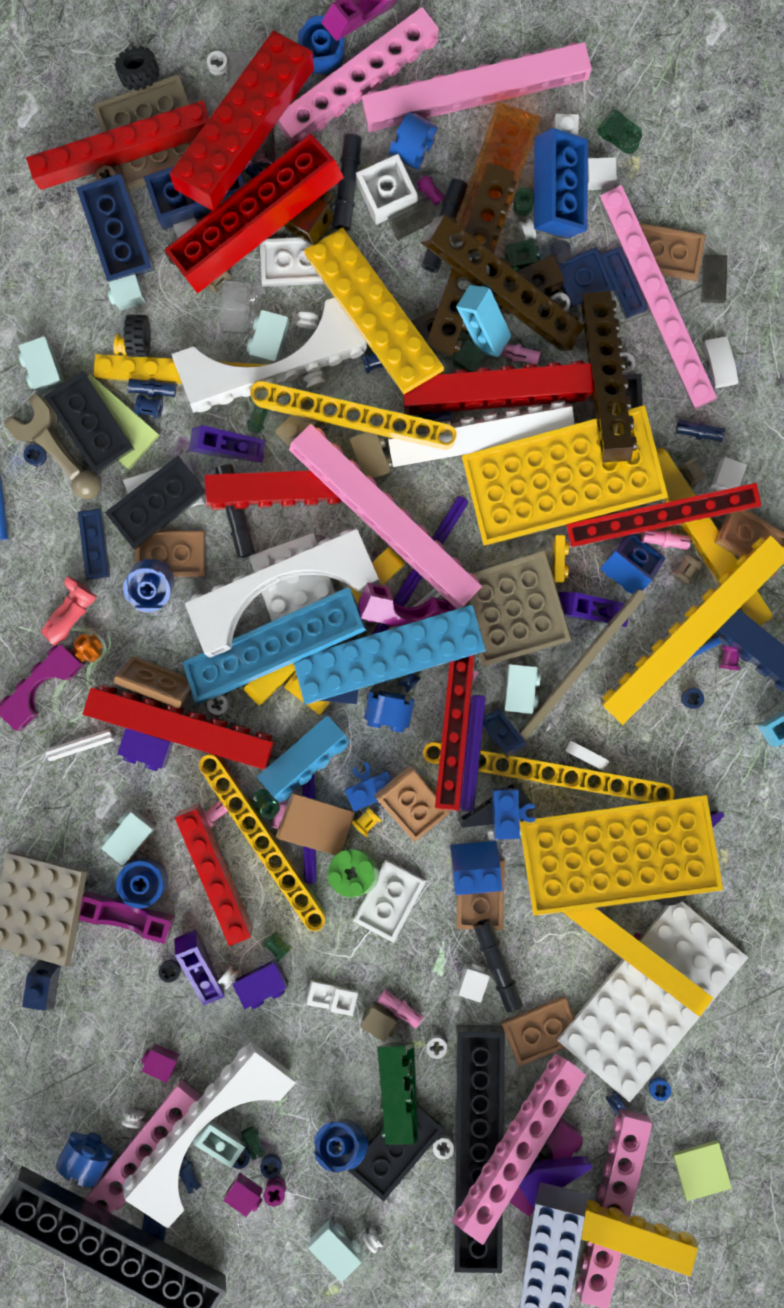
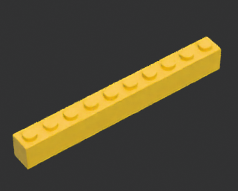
M772 536L759 537L751 546L753 550L748 555L745 553L741 555L734 563L736 567L731 572L727 570L717 580L720 583L714 589L709 588L701 596L703 601L697 607L692 605L684 613L686 618L681 623L675 622L668 629L670 634L664 640L661 638L657 640L651 647L653 651L647 657L643 655L634 664L636 668L631 673L627 671L618 680L619 686L615 690L610 688L602 696L604 700L601 703L602 706L622 725L784 564V548Z

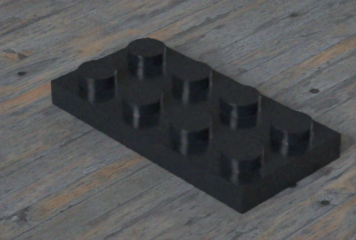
M84 371L44 396L95 474L100 473L135 450Z
M177 455L105 513L131 547L136 550L205 496V489Z
M417 1104L418 1141L415 1144H386L385 1138L382 1137L381 1128L368 1144L363 1161L357 1167L348 1170L383 1202L444 1131V1126L419 1104Z

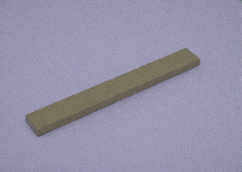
M635 590L519 730L521 737L525 740L528 739L647 596L642 590Z

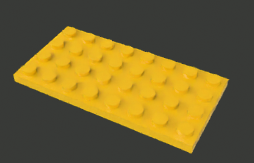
M645 405L628 410L629 416H633L634 430H631L632 436H636L637 450L633 451L631 461L602 463L596 419L462 455L483 545L506 541L668 498Z
M707 795L537 818L534 822L519 821L533 916L723 890Z

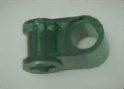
M612 109L597 128L598 134L604 140L616 146L623 153L632 154L637 151L642 138V130L639 126L628 120L621 112Z

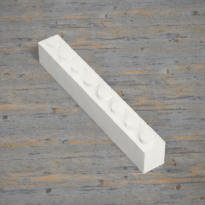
M565 400L551 402V406L542 407L541 404L529 406V410L520 411L518 408L506 410V414L501 415L487 413L483 415V418L479 419L465 417L461 418L460 422L451 424V421L440 422L453 426L457 433L454 446L448 450L387 437L392 465L396 467L473 453L574 425L573 408L568 402L565 403ZM420 427L416 430V433L421 437H425L429 434V431L425 427ZM447 432L439 435L440 440L443 442L452 440V436Z

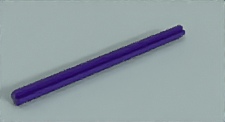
M457 496L433 534L432 539L434 541L437 540L443 545L467 507V499ZM412 568L393 599L396 604L403 607L422 579V576L414 568ZM379 622L371 635L387 631L390 626Z

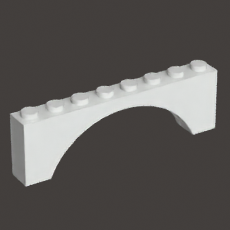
M336 298L325 301L322 319L308 342L294 354L276 363L260 367H234L208 358L195 347L173 353L172 357L194 413L197 411L205 412L211 406L217 404H228L234 398L240 396H250L252 385L258 381L277 385V383L285 380L293 381L299 375L317 372L320 368L328 365H338L347 358H358L366 352L367 342Z
M345 530L335 539H324L314 548H303L297 552V555L290 558H280L275 562L276 564L270 567H259L249 576H238L228 585L224 586L221 584L211 589L212 592L205 595L197 594L192 596L190 601L185 603L204 654L211 658L230 650L234 630L243 611L258 594L279 581L303 575L326 576L349 585L359 594L364 591L367 582L381 585L358 530Z
M250 1041L246 1047L240 1049L233 1062L222 1070L218 1079L206 1088L203 1096L190 1106L188 1113L174 1124L172 1131L166 1138L159 1141L151 1155L143 1159L136 1172L127 1177L122 1186L125 1200L163 1226L169 1228L184 1211L181 1196L178 1192V1176L183 1157L196 1135L211 1120L232 1107L256 1100L280 1101L296 1083L291 1071Z

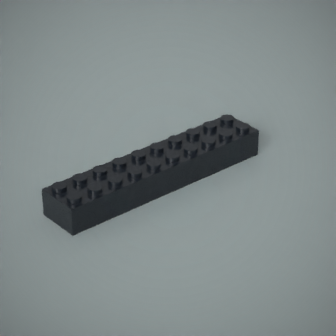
M456 1025L454 1216L456 1210L467 1197L471 1186L475 1184L480 1176L484 1165L488 1163L493 1155L497 1144L504 1137L505 1032L501 1025ZM503 1213L483 1245L454 1224V1273H502Z
M23 1165L0 1198V1226L155 1308H216L226 1293L225 1274Z

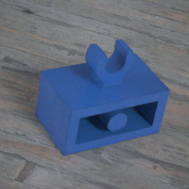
M368 762L364 763L366 767L365 773H359L357 768L353 767L354 775L360 778L361 782L345 788V793L354 812L378 801L374 795L392 781L388 770L370 777L371 768Z
M492 788L493 837L495 840L520 839L519 819H523L526 822L535 821V817L526 816V810L535 808V805L527 803L519 808V793L516 788Z

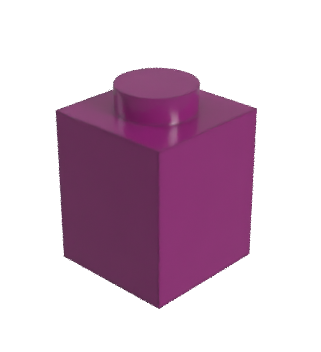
M154 1044L151 1050L147 1049L141 1060V1063H144L141 1072L167 1083L180 1054Z
M239 1172L227 1189L223 1201L247 1217L251 1210L255 1212L263 1200L261 1198L263 1188Z

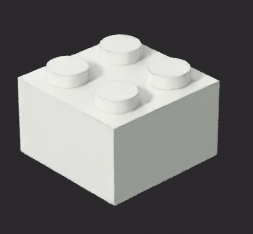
M398 154L356 173L357 186L376 225L417 206L418 195Z

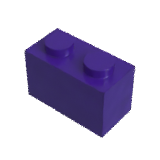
M126 728L117 754L123 756L122 760L136 764V761L145 763V768L158 771V768L166 767L174 742Z
M277 958L236 978L232 983L244 1010L249 1007L252 1009L258 1008L265 1003V999L271 996L273 999L280 997L285 993V989H287L289 984Z

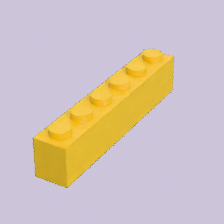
M587 1200L582 1240L691 1277L698 1251L697 1240L693 1235L685 1231L678 1233L670 1230L664 1224L656 1223L654 1225L646 1222L640 1216L633 1215L630 1217L624 1215L619 1209L613 1207L607 1209L599 1206L593 1200Z

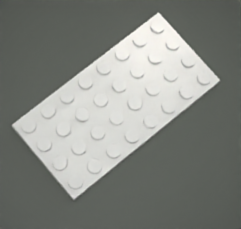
M683 902L666 906L638 940L714 999L748 959L745 954ZM622 959L557 1040L628 1102H631L699 1019V1016Z

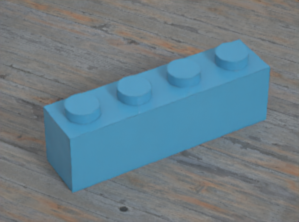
M327 715L259 774L257 778L280 803L289 799L291 792L294 793V790L300 785L306 784L311 779L312 774L318 769L326 767L329 760L335 754L343 752L350 741Z

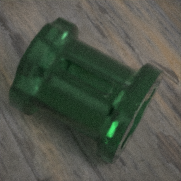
M521 188L515 193L513 211L518 216H527L532 211L534 193L529 188Z
M260 789L253 794L251 802L254 807L259 808L260 815L263 818L271 819L279 812L280 805L271 798L272 796L267 789Z
M274 931L261 945L276 957L275 960L277 962L292 948L291 945H286L278 937L277 931Z

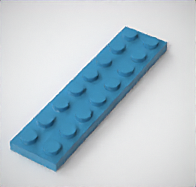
M349 587L232 639L231 649L209 658L204 653H201L184 661L183 665L194 702L200 705L366 631L352 590Z
M470 605L321 650L294 662V667L304 704L307 705L485 652L486 648L474 607Z

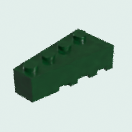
M415 1042L386 1043L377 1047L382 1096L381 1111L384 1123H382V1137L385 1138L386 1144H415L418 1141Z

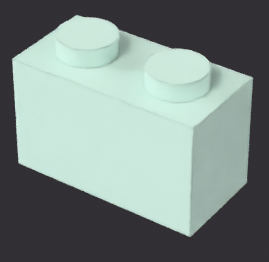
M261 310L260 316H256L254 320V337L250 338L247 344V352H249L251 360L264 364H273L280 360L290 326L288 317Z
M45 336L19 345L21 351L18 354L22 366L27 368L29 375H26V380L31 389L34 388L39 394H42L65 383L52 344Z
M511 664L507 666L503 711L533 714V709H537L538 696L535 695V687L540 685L541 673L537 672V667Z
M136 810L130 813L125 812L118 821L120 826L115 832L111 830L103 839L105 844L101 849L122 866L132 859L157 828Z
M212 1120L192 1141L195 1146L230 1168L245 1148L237 1136Z
M329 1219L310 1238L308 1249L342 1283L362 1263V1249L355 1240L351 1241L345 1235L346 1233L340 1224H334Z

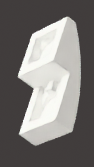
M728 337L704 341L703 347L710 364L709 373L715 389L738 384L735 361Z
M310 980L305 1003L306 1005L329 1009L330 1012L353 1016L358 992L337 985Z

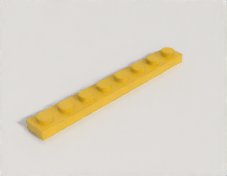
M95 354L93 376L95 379L129 381V378L140 380L154 378L155 381L182 384L173 359ZM216 361L229 366L245 368L269 365Z

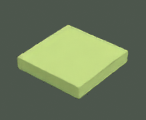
M717 1140L673 1153L687 1201L732 1189Z

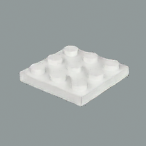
M314 533L250 555L249 559L253 570L262 566L270 567L276 564L275 562L278 559L293 557L297 555L299 550L307 547L310 549L318 546ZM319 575L291 577L279 581L262 591L272 621L335 593L330 577Z

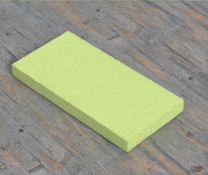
M89 374V380L135 448V450L119 460L130 470L160 435Z

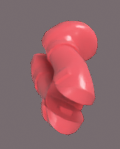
M67 576L64 580L65 586L70 591L69 596H66L64 602L52 613L41 630V634L55 646L67 638L72 626L86 613V608L93 604L97 598V595L91 592L88 587L70 576Z

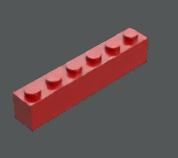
M312 471L210 474L204 476L206 507L211 506V510H223L225 506L235 505V509L249 508V505L258 504V508L272 507V504L281 503L282 507L295 506V503L304 502L305 506L318 505V502L327 501L328 505H338L342 501Z
M200 803L178 811L174 818L228 945L231 946L251 938L253 928Z

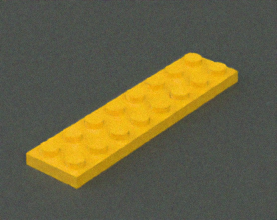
M343 228L318 241L316 245H311L304 249V255L403 394L444 371L442 363Z

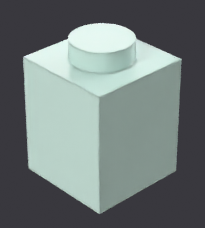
M135 274L109 282L111 290L108 291L110 302L112 305L115 304L120 311L146 303L140 281Z

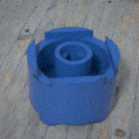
M321 15L309 18L302 29L300 28L298 44L313 51L314 71L312 74L323 75L332 73L342 66L345 57L344 37L336 41L321 23L324 16Z
M412 111L408 112L396 132L398 134L396 142L392 141L389 155L394 156L398 154L403 163L419 170L424 161L423 155L426 151L429 152L435 142L434 137L438 127Z
M155 559L141 560L134 564L123 585L124 596L139 611H158L168 602L175 585L174 575L169 565L165 562Z
M369 690L364 719L368 721V726L381 728V725L391 726L390 730L395 732H404L405 728L410 727L415 702L414 698L410 697L409 702L405 700V695L387 691H379V695H373L374 690Z
M147 857L138 858L127 864L119 872L116 880V890L123 899V902L132 908L138 909L154 904L163 896L168 886V875L165 866L157 860ZM141 878L147 883L144 887H142L141 882H138Z
M349 1120L335 1121L325 1124L318 1130L314 1138V1154L318 1164L325 1170L342 1172L357 1167L363 1161L369 1143L363 1130L356 1123Z
M72 1132L58 1157L56 1169L68 1181L72 1177L78 1180L77 1185L94 1187L101 1179L114 1152L101 1142V1136L96 1133L90 1132L86 1135Z

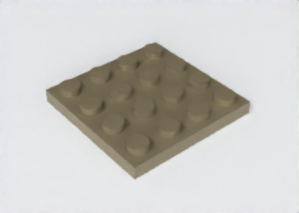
M177 74L155 82L152 86L147 85L144 90L139 88V91L133 90L93 104L101 130L105 132L189 105V101L180 76ZM192 142L115 166L117 175L122 174L126 178L129 191L146 186L144 176L175 166Z
M546 551L472 573L478 578L479 584L482 587L464 606L473 605L486 648L485 652L479 653L482 667L572 641Z
M13 852L5 853L0 881V948L60 966H70L87 871Z

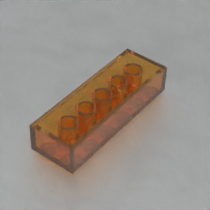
M497 102L456 219L457 225L463 230L466 229L488 163L514 171L513 180L517 181L513 195L507 196L505 203L509 204L506 216L505 218L500 217L497 226H500L501 230L497 241L492 240L490 247L494 249L493 254H495L541 121V116L501 102ZM496 190L489 193L493 199L501 197L500 192ZM484 213L481 216L486 222L494 219L490 213ZM481 235L475 238L481 244L486 242V239Z

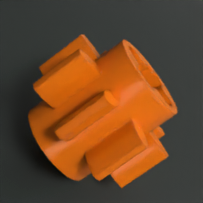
M83 634L75 640L73 652L80 662H83L85 659L88 662H94L101 656L103 645L95 634L91 637Z

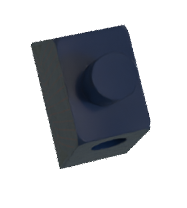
M40 960L36 962L26 977L22 1007L43 1011L55 1007L60 965Z

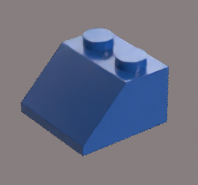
M632 534L624 536L600 569L609 578L620 584L625 591L633 594L636 589L643 591L653 581L666 558L646 542L642 543L639 536Z
M496 840L450 845L455 895L503 891Z

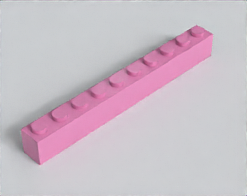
M574 42L559 49L549 48L542 53H528L521 58L513 60L507 58L492 65L482 64L475 69H461L454 74L446 76L441 74L425 81L415 80L409 85H394L389 87L388 90L379 92L375 90L370 91L362 96V108L368 132L400 125L406 114L410 113V111L426 119L589 79L592 68L585 42L580 44Z
M622 185L601 195V203L694 410L716 401L717 396Z
M310 424L291 442L289 451L456 609L462 608L482 587L474 574L467 573L457 558L448 555L445 552L444 546L439 541H434L428 536V531L422 525H417L405 509H400L394 503V499L387 492L383 493L377 487V483L372 477H366L360 471V467L355 461L348 460L337 444H332L328 441L325 433L320 428H315Z

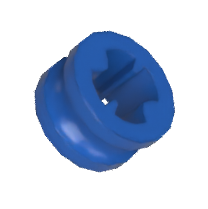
M655 1077L649 1082L648 1090L655 1100L665 1101L670 1097L671 1087L664 1078ZM658 1084H660L661 1087L663 1086V1084L665 1085L663 1087L664 1092L662 1094H660L659 1092H657V1094L655 1093L657 1091L656 1086Z

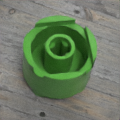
M361 849L341 851L332 859L328 868L329 884L337 893L345 897H357L367 894L375 888L380 876L374 856ZM351 869H355V873L358 874L357 877H352Z

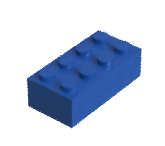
M551 128L535 137L534 229L565 238H572L587 231L588 139Z

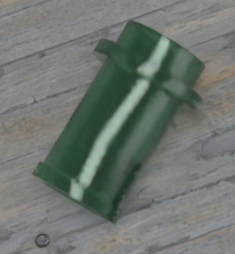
M256 404L251 419L247 421V429L260 433L265 428L263 424L269 409L263 408L260 413L261 407H258Z
M250 1126L241 1132V1140L246 1143L252 1160L257 1159L256 1155L261 1158L266 1152L258 1137V1129Z

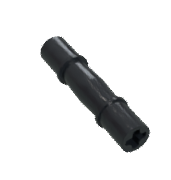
M356 134L344 135L342 157L340 158L342 163L340 171L344 178L338 182L337 200L334 202L335 211L332 227L336 230L343 228L345 231H349L351 229L353 208L355 207L353 200L357 183L356 173L360 165L362 137Z
M456 178L451 179L445 199L442 201L443 207L439 216L449 215L456 220L458 212L462 209V203L468 188V184L465 181ZM427 248L421 267L426 271L438 273L442 259Z
M226 464L215 468L216 474H235L233 464ZM235 505L225 506L226 515L232 530L230 535L233 538L237 558H244L255 554L250 534L251 529L247 526L244 509H235Z
M480 920L473 924V928L480 944V950L484 951L488 967L497 985L495 987L496 991L500 995L506 1012L517 1011L523 1006V1003L516 988V982L511 977L507 962L500 949V940L497 939L491 920Z

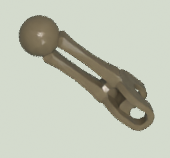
M37 392L33 393L29 398V403L34 409L32 421L25 424L20 418L9 416L4 420L6 428L15 439L38 443L61 466L68 479L72 480L71 488L77 497L84 500L96 497L101 490L100 478L93 471L83 468L70 454L56 431L58 417L43 395Z

